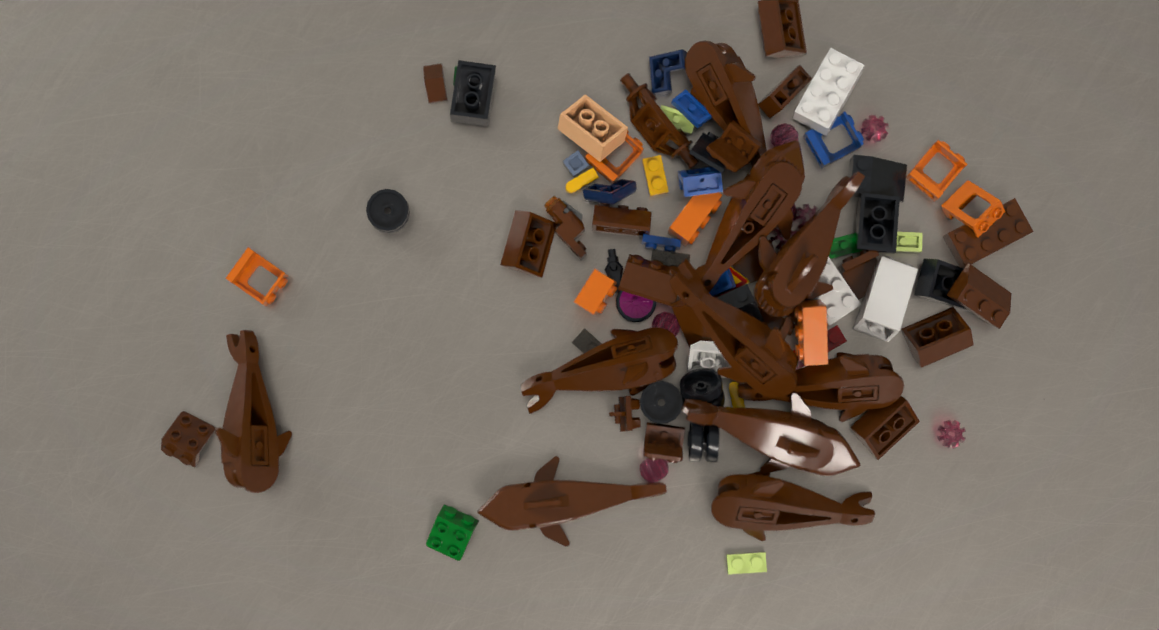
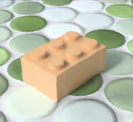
M585 94L560 114L557 129L601 162L625 142L628 127Z

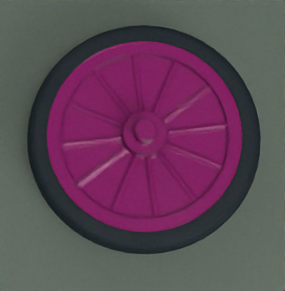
M620 290L616 297V306L620 315L626 320L641 322L653 314L656 308V301Z

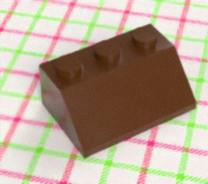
M799 0L758 1V12L761 20V31L766 56L781 58L806 54Z
M599 203V205L594 206L592 231L635 236L649 235L652 212L643 207H637L634 210L629 209V206L618 205L616 208L610 207V204Z
M515 210L500 265L514 271L542 278L556 230V223L532 212Z
M629 254L618 290L670 306V304L676 301L677 294L671 287L669 280L677 272L680 273V270L676 266L669 267L656 260L650 261L640 255Z
M967 263L947 296L987 324L998 329L1001 328L1010 314L1012 293L973 265Z
M704 287L705 293L711 295V294L707 291V289ZM681 299L670 304L689 348L690 345L698 341H712L690 306Z
M954 307L901 329L912 356L921 368L974 345L971 328Z
M900 396L890 406L869 409L850 428L857 439L879 460L920 421L908 401Z

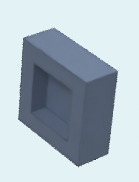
M579 150L563 160L564 165L573 177L589 167V164Z

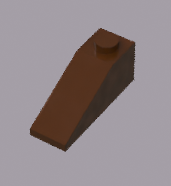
M801 65L797 66L758 103V106L770 119L780 112L812 78Z

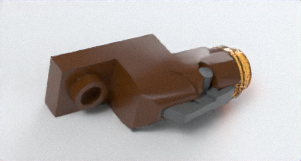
M553 196L545 203L544 207L556 225H560L555 230V234L582 260L587 256L585 252L587 248L582 242H576L575 240L585 231L582 222L583 215L564 200L562 201L560 198Z

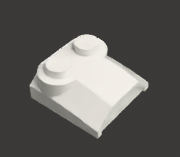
M698 341L690 345L687 373L699 368H708L717 372L719 368L727 367L728 362L714 342Z

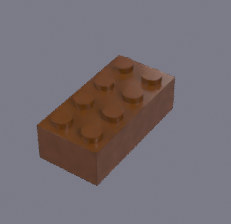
M1015 198L1003 204L1005 213L979 238L976 237L973 229L965 224L943 236L959 267L965 268L967 263L973 264L1034 232Z

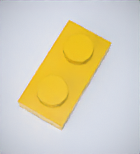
M661 155L642 159L650 197L669 193Z

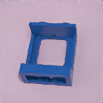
M846 111L836 118L831 129L843 125L852 139V144L832 154L822 140L820 132L811 129L803 135L821 169L864 145V138L861 132L856 131L854 120L851 115H847Z
M713 167L678 171L679 188L683 190L684 197L723 192L721 172Z

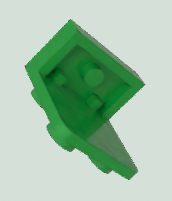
M444 504L437 515L426 545L433 550L460 561L479 520Z

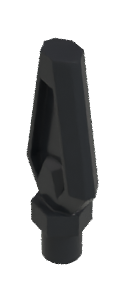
M609 249L608 264L605 272L607 277L617 282L615 293H618L623 275V266L618 262L616 250Z

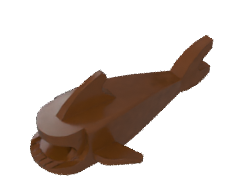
M706 40L699 41L689 49L685 58V70L693 86L691 95L705 106L723 131L726 130L730 122L734 121L763 144L751 162L753 167L763 153L767 151L759 106L752 84L756 76L745 68L740 56H737L733 48L728 44H715Z
M856 172L850 178L848 176L843 177L832 189L825 204L777 253L766 237H760L759 263L764 271L755 285L754 295L759 307L765 313L773 317L786 316L793 312L804 299L819 297L833 289L831 284L818 281L830 254L841 209L848 203L865 177L863 174Z
M684 259L678 266L680 273L677 272L673 275L669 282L677 296L693 309L720 353L730 364V366L719 368L717 374L737 382H747L759 394L766 397L779 398L790 394L797 385L795 370L798 366V360L790 345L781 337L779 329H771L767 323L761 322L738 308L705 293L702 281L695 268L687 259Z
M659 327L640 331L612 329L610 332L615 339L596 346L551 372L534 375L521 384L523 396L535 395L527 403L529 414L544 407L554 396L556 390L616 391L629 389L630 395L638 394L648 385L668 377L675 370L676 360L674 354L678 348L676 336L671 331Z
M241 330L240 337L238 334L226 335L229 352L238 363L226 408L223 428H217L215 433L221 443V463L223 464L227 481L236 488H245L246 491L251 493H261L268 490L277 480L279 456L285 452L292 432L286 431L277 435L272 408L258 364L259 346L257 338L253 331Z
M838 352L836 353V358L828 359V364L809 365L795 370L797 385L792 392H796L807 406L843 410L839 420L845 422L864 413L866 409H879L892 405L903 393L904 382L902 377L893 371L891 361L884 356L869 354L853 355ZM747 382L738 385V397L745 400L767 401L774 399L791 402V393L779 398H770L759 394Z
M761 471L746 475L735 474L723 478L718 484V496L711 503L713 517L720 524L730 528L743 529L745 533L760 541L766 540L764 531L792 530L836 523L859 526L873 522L875 517V510L862 507L871 502L872 492L856 493L846 498L842 503H839L802 486L770 477V473L762 474Z

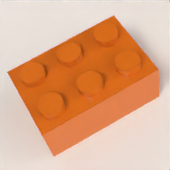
M718 192L693 196L670 226L667 234L674 239H680L681 244L685 247L688 243L692 245L700 233L698 232L699 228L704 229L710 221V213L715 214L721 206L722 201L720 199L722 194Z
M594 269L574 303L593 315L602 314L607 306V303H605L608 296L612 297L617 290L615 286L617 282Z
M820 299L803 300L794 309V317L798 321V325L794 327L795 337H798V344H795V354L804 366L828 364L826 305Z

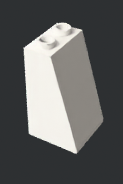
M881 256L876 263L853 329L889 342L901 329L918 269L914 268L911 264L897 262L892 257Z

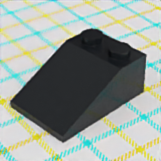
M458 60L450 110L452 122L489 126L496 65Z
M711 132L707 134L702 133L689 154L718 171L725 172L727 169L725 165L712 157L706 149L710 143L718 139V136Z
M853 155L851 157L848 177L850 178L856 172H860L865 176L852 197H859L861 193L897 196L900 197V202H904L907 164L872 156Z
M869 193L860 194L857 201L856 214L857 249L896 253L900 197Z
M924 258L914 295L967 310L947 296L964 268L939 259Z
M747 284L716 297L759 321L765 322Z

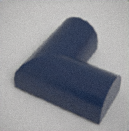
M681 49L649 57L651 86L654 95L672 93L670 72L685 69V58L687 55L685 50Z
M620 179L611 185L593 184L583 190V195L587 201L613 205L635 193L637 185L636 181Z

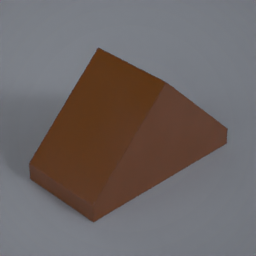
M442 63L423 66L428 102L448 101Z

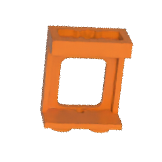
M628 130L625 142L633 148V152L619 167H615L606 158L599 162L589 153L585 156L587 163L611 184L615 183L644 150L642 142L636 137L633 139L629 136Z
M937 140L906 178L935 202L968 164L963 156L951 151L950 146L946 142ZM936 153H940L953 164V169L939 184L923 172V168Z
M969 180L941 205L947 218L952 220L955 217L973 229L977 238L985 233L1005 213L1001 200ZM976 196H979L990 203L991 206L980 217L974 219L963 212L962 209Z
M248 247L226 279L264 306H267L274 302L277 297L275 294L279 288L282 289L287 284V277L289 275ZM259 266L264 267L278 277L266 296L248 284V280Z

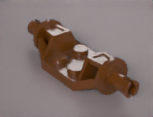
M630 73L623 76L620 82L630 92L626 98V101L629 102L630 121L654 151L671 156L672 159L680 156L689 169L696 166L699 161L695 156L689 154V148L693 144L692 140L689 141L681 128L677 130L655 102L657 98L647 88V83L639 86ZM638 96H639V98H640V100H641V103H642V106H641L640 109H639L638 103H637V97H638ZM673 141L679 148L674 149L667 144Z

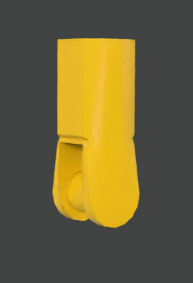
M591 168L570 180L566 184V191L574 193L599 179L595 169Z
M731 382L729 384V393L732 406L746 408L744 399L738 397L739 383Z

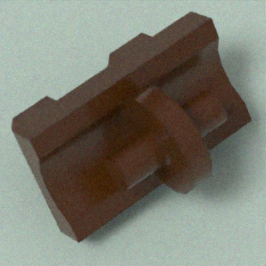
M631 396L618 397L619 404L614 405V412H609V416H615V424H620V432L633 431V429L641 427L640 417H632V410L640 408V400L631 398Z

